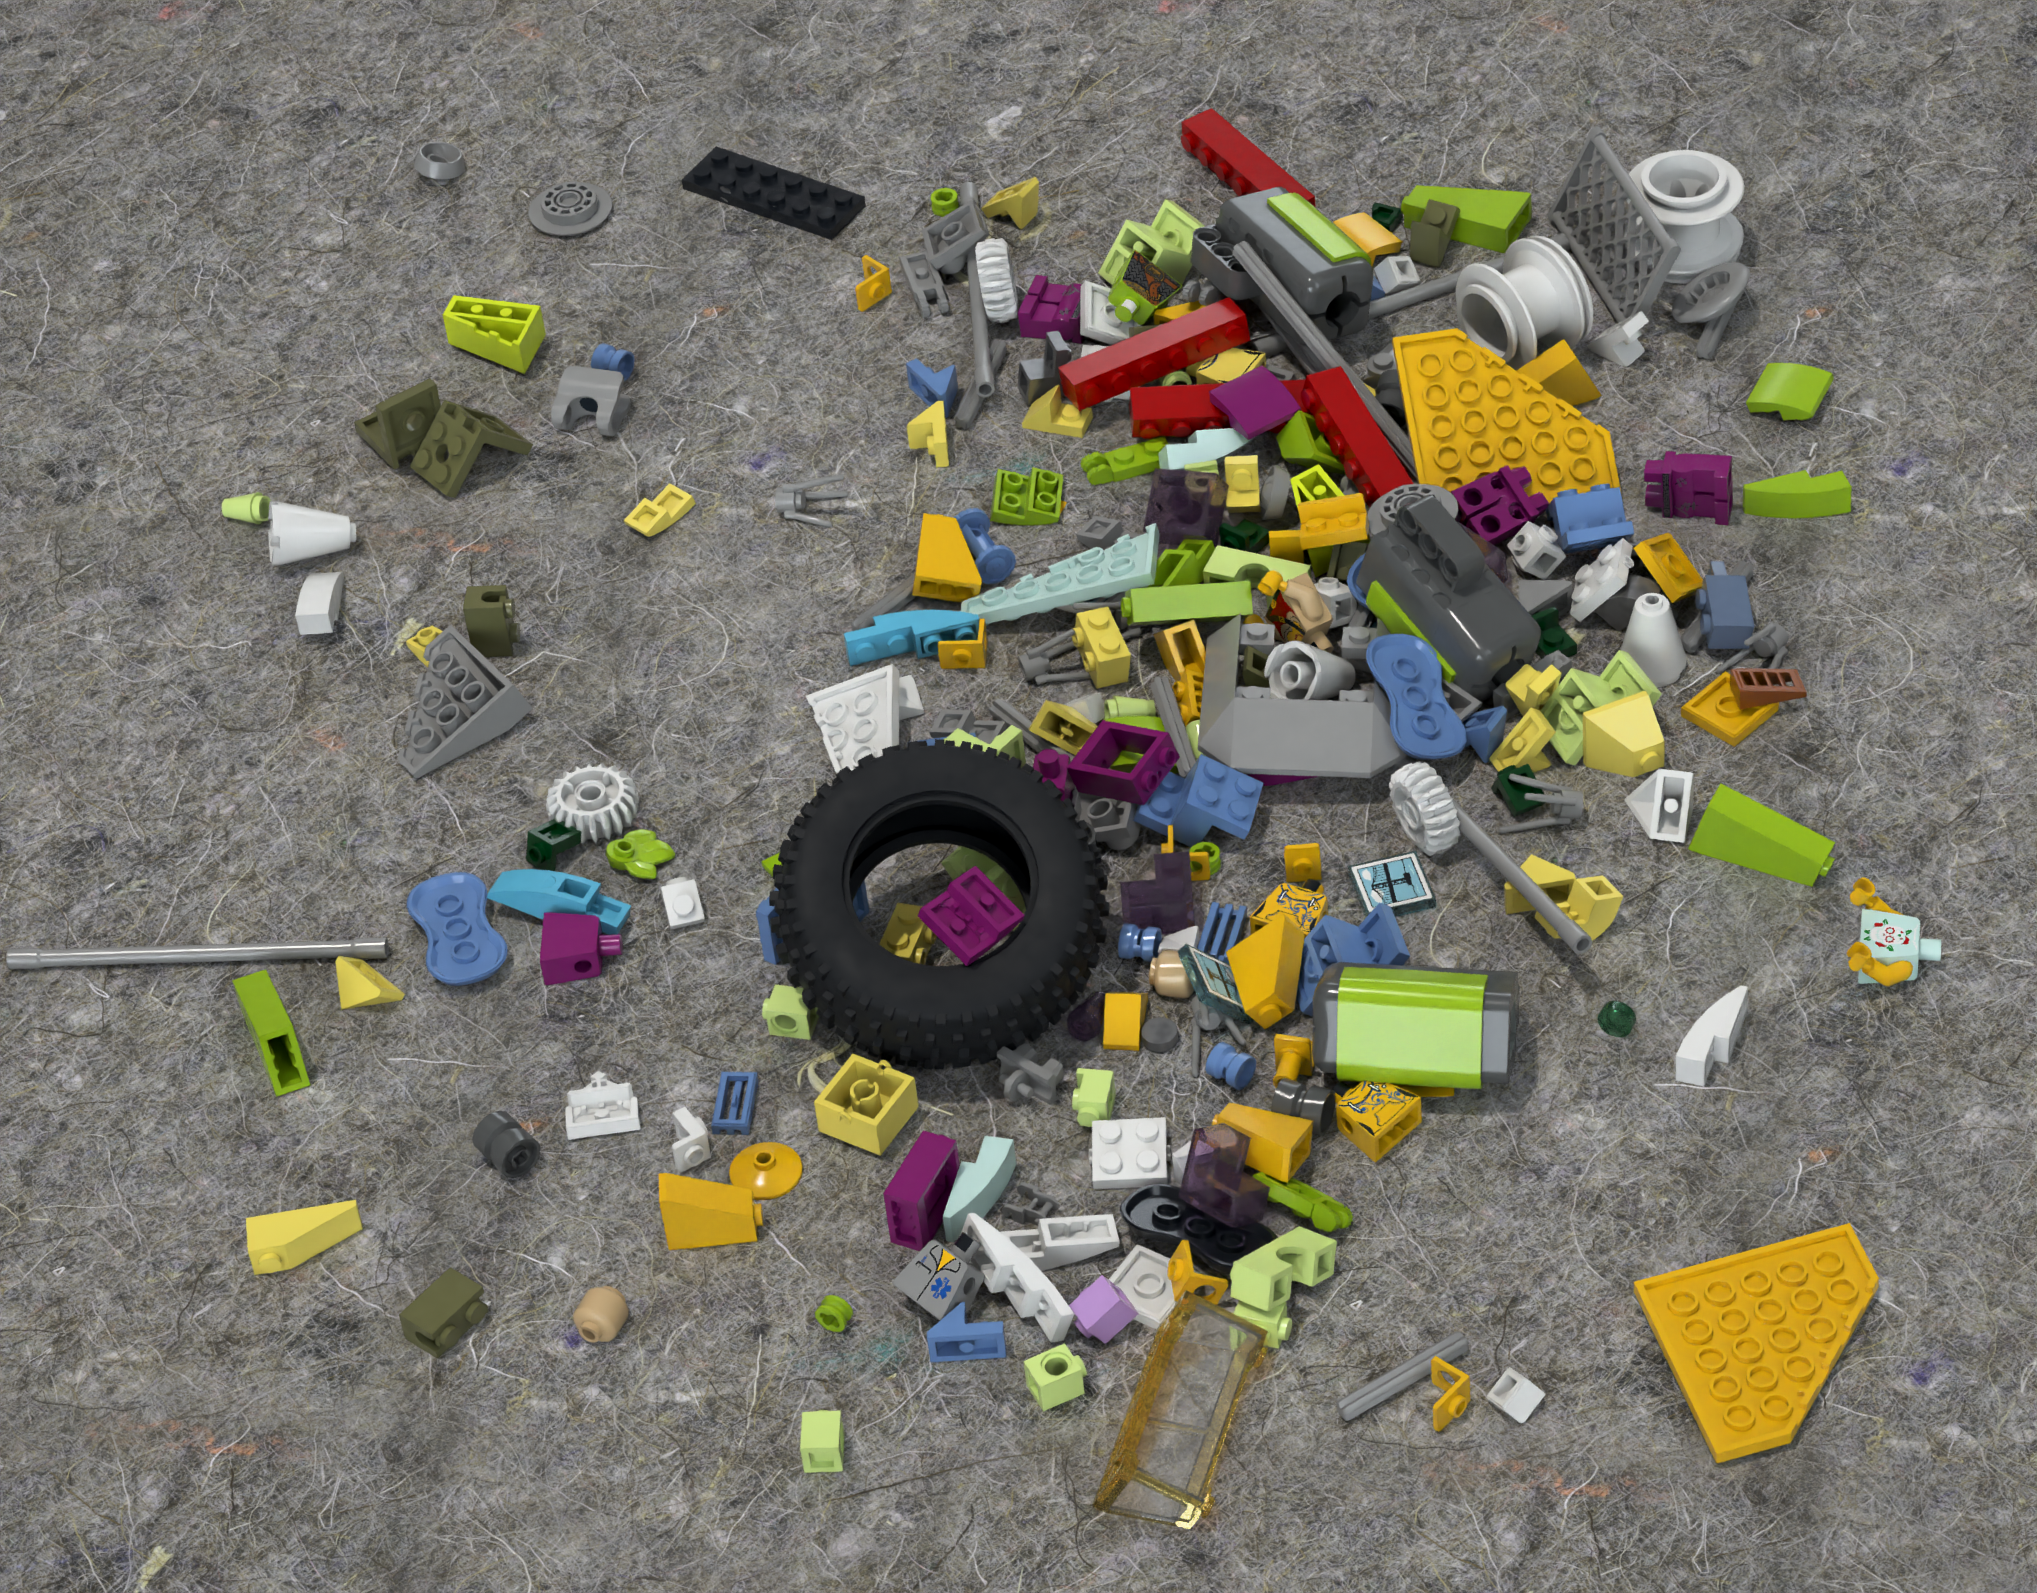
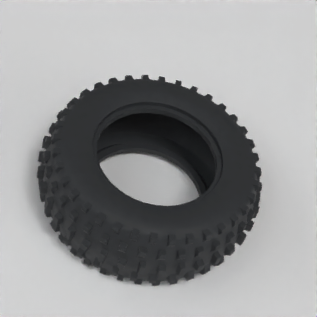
M935 739V746H927V741L908 742V748L900 750L899 745L882 749L883 755L877 758L871 753L857 760L858 766L851 771L848 766L840 770L836 774V778L832 780V786L824 783L819 787L817 795L810 803L806 802L800 810L803 817L797 815L794 825H791L787 833L790 840L784 839L780 847L778 860L782 865L774 864L773 867L774 886L779 891H770L769 905L775 906V912L779 915L770 918L771 932L776 933L777 938H782L783 940L782 943L776 945L777 955L783 964L790 963L792 968L787 970V979L794 988L802 986V1000L809 1010L815 1007L818 1008L816 1014L821 1018L822 1024L825 1027L831 1029L836 1025L835 1033L844 1038L843 1040L852 1046L858 1041L857 1048L863 1051H867L869 1048L868 1054L878 1058L882 1052L881 1059L890 1062L894 1056L896 1057V1064L905 1066L907 1061V1066L917 1067L918 1062H924V1069H933V1067L935 1069H944V1063H951L953 1069L971 1066V1060L977 1058L980 1064L989 1063L997 1059V1052L1003 1046L1013 1051L1018 1046L1024 1044L1027 1037L1032 1043L1039 1039L1041 1034L1048 1030L1049 1022L1055 1026L1061 1020V1014H1065L1079 996L1076 991L1081 993L1085 991L1087 982L1092 974L1088 967L1096 969L1099 963L1100 955L1098 953L1100 947L1097 943H1105L1107 929L1103 928V921L1099 917L1109 916V902L1105 901V896L1101 895L1100 891L1107 889L1108 879L1107 875H1104L1103 869H1096L1095 865L1101 863L1102 857L1096 843L1088 845L1087 840L1089 839L1090 829L1085 820L1076 822L1075 818L1078 814L1074 809V804L1069 798L1063 801L1060 800L1063 793L1050 779L1043 783L1044 775L1034 770L1032 766L1026 763L1021 768V760L1015 757L1009 760V754L1000 752L996 756L997 749L988 747L986 752L982 751V745L973 744L971 749V742L962 741L961 746L958 747L955 746V741L946 740L944 742V739ZM924 844H953L975 850L996 862L1012 878L1022 895L1026 907L1024 919L1002 945L989 954L978 958L968 966L964 963L952 966H930L902 959L883 948L867 933L853 907V900L859 887L878 864L897 852Z

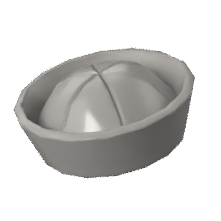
M430 142L419 149L414 160V167L420 174L426 177L447 180L462 175L465 171V162L462 152L458 147L446 142Z
M1277 465L1271 467L1269 475L1262 485L1260 493L1262 520L1280 519L1286 505L1290 473Z

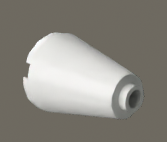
M270 501L268 520H272L270 521V530H268L271 566L284 565L350 548V542H356V524L350 523L349 516L279 501Z
M1647 593L1640 596L1635 602L1620 650L1631 655L1657 688L1670 685L1680 678V673L1683 669L1685 671L1686 654L1668 599L1661 594Z
M1296 640L1276 646L1268 656L1264 669V676L1269 679L1270 697L1274 699L1326 700L1339 695V690H1350L1355 682V670L1348 660Z

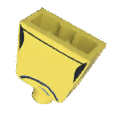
M1231 348L1187 366L1186 373L1196 377L1197 384L1227 383L1261 365L1265 367L1266 353Z

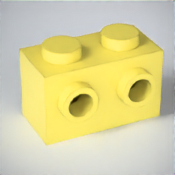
M1109 607L1076 613L1075 628H1072L1075 634L1071 636L1072 641L1083 659L1084 668L1089 672L1096 689L1128 682L1131 654Z
M897 903L879 945L902 959L925 965L927 955L937 936L918 917L920 908L923 906Z

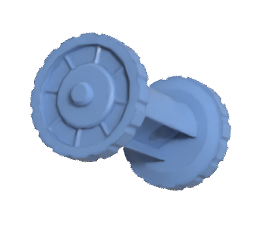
M969 508L961 511L954 518L958 521L968 548L976 558L975 565L982 583L995 584L1003 581L1015 568L1016 559L1014 553L1009 547L1004 545L997 546L988 535L990 520L983 510Z

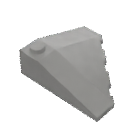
M451 624L425 648L423 657L426 661H429L427 673H419L414 695L420 698L417 712L415 710L409 711L404 731L407 736H410L407 750L405 748L400 749L397 759L415 779L507 732L533 709L514 684Z

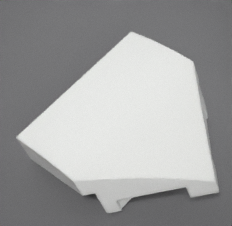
M597 1071L590 1076L591 1083L583 1089L567 1093L569 1106L565 1108L568 1140L640 1130L637 1097L633 1096L630 1083H613L607 1080L606 1074Z

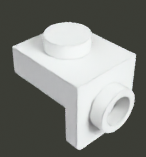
M686 877L674 878L667 881L666 886L661 887V896L665 905L670 930L705 922L695 879L687 881Z
M686 1107L672 1113L676 1135L680 1140L672 1145L675 1166L679 1172H684L711 1158L707 1128L700 1117L694 1118Z

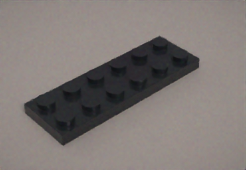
M717 146L682 179L684 190L833 240L866 206L865 196ZM720 187L728 188L731 194L721 191Z

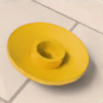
M763 1142L751 1145L738 1153L730 1165L729 1176L733 1186L752 1189L754 1200H771L787 1194L796 1187L802 1177L803 1167L801 1158L791 1147L776 1142Z

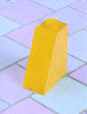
M1565 339L1516 370L1520 374L1523 372L1542 385L1545 391L1558 400L1561 398L1571 406L1592 401L1602 396Z
M923 513L912 595L960 603L979 595L982 579L957 519L940 514Z
M1285 914L1280 915L1226 951L1244 1011L1265 1030L1295 1009L1305 935L1303 930Z
M1230 1102L1220 1114L1214 1116L1211 1134L1216 1136L1215 1147L1218 1152L1279 1181L1288 1183L1310 1155L1313 1120Z
M670 1173L658 1174L659 1204L669 1250L757 1241V1226H763L764 1224L761 1203L755 1204L752 1189Z

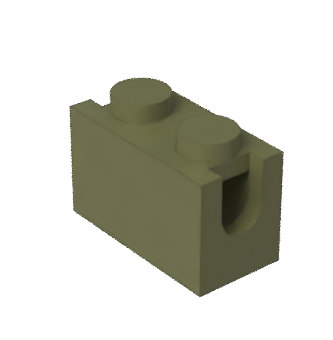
M506 585L467 586L463 611L470 643L484 657L513 656L512 645L513 643L520 642L519 623H514L513 621L515 617V601L513 598H509Z
M450 1267L399 1314L405 1339L438 1359L446 1350L456 1345L459 1338L474 1324L479 1323L489 1311L487 1304L479 1299L484 1294L483 1287Z

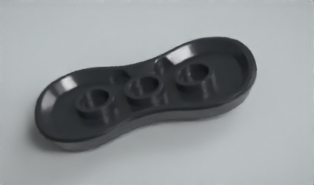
M1151 1184L1131 1193L1120 1206L1121 1217L1128 1228L1138 1236L1176 1246L1182 1240H1188L1190 1251L1198 1256L1209 1267L1230 1275L1235 1261L1278 1238L1267 1226L1250 1219L1220 1213L1206 1206L1187 1190L1173 1185Z

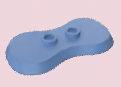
M1388 634L1373 639L1368 644L1366 659L1371 674L1390 700V728L1398 747L1406 755L1422 760L1442 759L1460 753L1467 741L1466 729L1444 696L1442 690V666L1437 659V653L1433 647L1423 639L1407 634Z
M467 872L443 874L418 884L409 893L406 904L409 914L421 925L428 938L426 953L428 971L435 978L450 986L468 985L491 977L498 972L507 956L505 940L491 927L486 918V885L480 878Z

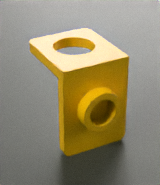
M868 255L862 257L865 280L855 287L857 306L861 312L892 293L889 268ZM871 267H873L877 271V273L872 274Z
M985 618L979 621L978 640L938 642L939 662L942 669L986 667L988 639Z
M1168 825V843H1161L1162 864H1169L1170 882L1209 880V853H1175L1173 825ZM1189 861H1195L1200 863L1202 868L1196 872H1187L1182 868V865Z
M1318 843L1286 845L1284 847L1287 883L1301 882L1308 879L1322 880L1320 846Z
M1182 1240L1169 1260L1167 1270L1168 1279L1172 1283L1174 1300L1208 1308L1216 1307L1229 1286L1228 1280L1194 1273L1189 1241ZM1203 1285H1210L1215 1288L1214 1292L1208 1296H1197L1194 1294L1195 1289Z
M1435 1356L1431 1360L1432 1383L1446 1391L1433 1406V1427L1436 1431L1440 1432L1453 1418L1460 1417L1465 1411L1467 1404L1471 1401L1470 1376ZM1441 1371L1448 1373L1455 1381V1384L1452 1385L1447 1382L1442 1376Z

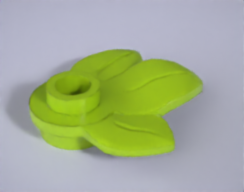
M640 829L628 832L623 839L611 841L606 848V857L609 864L615 869L627 870L631 875L638 878L655 879L657 874L655 865L674 859L675 852L667 843L656 840V833L654 831Z

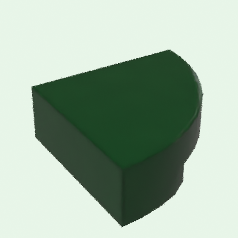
M1374 202L1372 206V218L1392 233L1403 218L1401 209Z

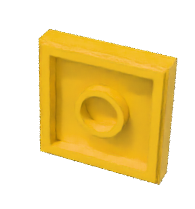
M1668 532L1644 540L1633 548L1671 603L1696 595L1697 589H1702V577L1671 533Z
M1725 671L1681 707V717L1735 747L1779 710V702L1740 710L1730 688V674Z

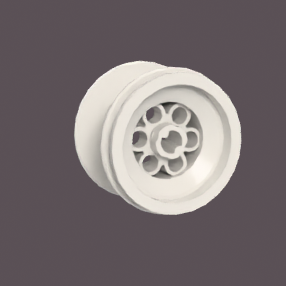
M1675 150L1647 158L1629 172L1635 185L1671 239L1676 240L1681 248V252L1664 282L1688 284L1695 277L1712 267L1723 263L1736 262L1743 244L1744 233L1742 225L1731 211L1740 203L1744 195L1745 185L1743 177L1731 163L1706 152ZM1629 198L1626 199L1629 204L1631 200ZM1641 216L1636 220V234L1640 232ZM1628 224L1625 228L1624 237H1626L1628 233ZM1653 234L1648 239V252L1653 248L1655 238ZM1640 238L1635 243V256L1640 252ZM1652 257L1647 262V274H1650L1652 271ZM1636 261L1635 267H1636L1638 270H1639V261Z
M1535 235L1516 240L1509 245L1503 261V274L1485 264L1475 263L1465 267L1458 276L1456 284V311L1462 332L1467 334L1468 338L1480 347H1486L1505 360V364L1514 370H1518L1536 358L1537 340L1551 348L1565 339L1572 349L1591 330L1593 304L1586 280L1569 253L1547 237Z

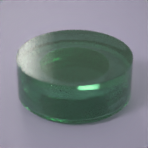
M1609 1001L1602 1007L1597 1020L1604 1032L1621 1038L1627 1036L1636 1024V1015L1627 1004L1620 1001Z

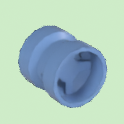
M602 343L598 345L592 355L591 368L621 372L624 381H626L634 368V355L632 352L623 349L616 351L614 346Z
M1124 923L1118 942L1119 957L1132 959L1136 956L1141 957L1146 962H1151L1153 957L1158 958V948L1162 941L1161 929L1150 926L1146 929H1139L1136 924Z
M1220 1042L1210 1052L1205 1070L1216 1079L1224 1078L1227 1085L1241 1090L1248 1085L1255 1073L1256 1059L1244 1052L1238 1054L1235 1047L1225 1042Z

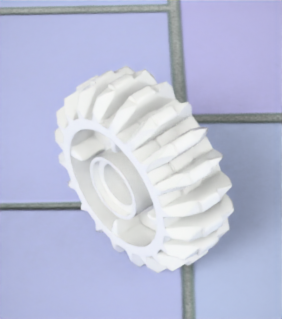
M991 238L978 242L975 247L976 261L987 318L992 323H1004L1017 319V312L1019 310L1018 295L1007 242L1003 238Z
M1419 761L1414 764L1409 763L1395 771L1391 775V781L1389 782L1390 797L1393 801L1392 807L1396 812V819L1401 824V830H1404L1407 837L1418 847L1419 852H1424L1429 856L1438 855L1458 843V836H1460L1458 826L1460 821L1456 815L1457 810L1452 802L1453 798L1449 795L1448 787H1445L1442 777L1437 776L1436 770L1426 762L1421 763Z
M603 762L598 767H592L589 763L587 768L580 769L575 766L574 772H563L562 779H554L553 787L548 789L546 809L549 821L553 819L557 822L564 821L566 827L573 826L576 830L581 831L582 844L587 839H592L596 843L599 838L603 837L610 841L611 834L622 835L623 827H631L632 819L637 817L639 797L636 785L633 783L632 778L627 776L626 771H618L616 765L606 768Z

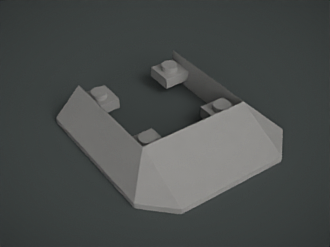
M1240 613L1207 638L1198 750L1207 757L1243 774L1372 778L1406 758V754L1398 747L1391 732L1390 700L1375 678L1374 691L1339 690V701L1270 698V688L1257 686L1238 687L1240 655H1244V649L1248 645L1268 656L1274 649L1275 625L1262 623L1243 624L1241 623ZM1377 618V628H1365L1362 626L1343 627L1342 659H1366L1368 644L1379 636L1390 634L1384 623Z

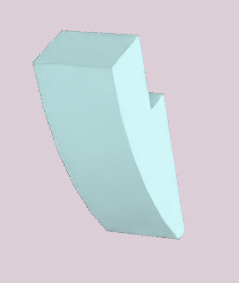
M1233 428L1196 430L1188 438V443L1165 445L1158 453L1161 478L1185 475L1184 465L1212 460H1216L1218 464L1225 460V457L1237 453L1254 438L1247 440Z
M984 1136L976 1163L961 1161L943 1214L946 1241L954 1242L959 1238L969 1213H976L983 1218L1000 1198L1017 1164L1013 1139Z

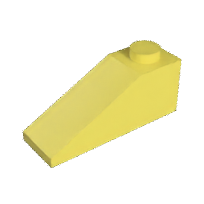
M356 1200L246 1218L247 1247L254 1275L292 1269L362 1230V1221Z

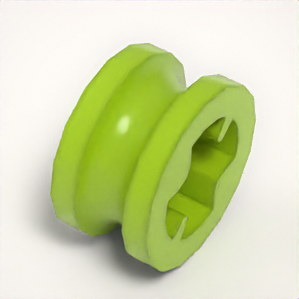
M940 188L931 194L932 211L935 215L944 217L959 208L958 194L955 190Z
M1200 842L1190 848L1189 852H1208L1210 875L1218 872L1221 867L1218 846L1211 842ZM1190 861L1189 863L1192 872L1202 868V865L1198 862Z
M835 1295L825 1296L821 1306L815 1311V1318L818 1323L833 1332L843 1331L847 1321L853 1316V1309L850 1304Z

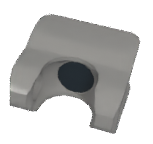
M581 366L567 367L562 374L558 393L551 409V419L554 428L569 430L573 427L576 420L582 416L596 415V426L599 429V435L615 436L631 406L630 397L626 394H620L624 384V377L621 372Z

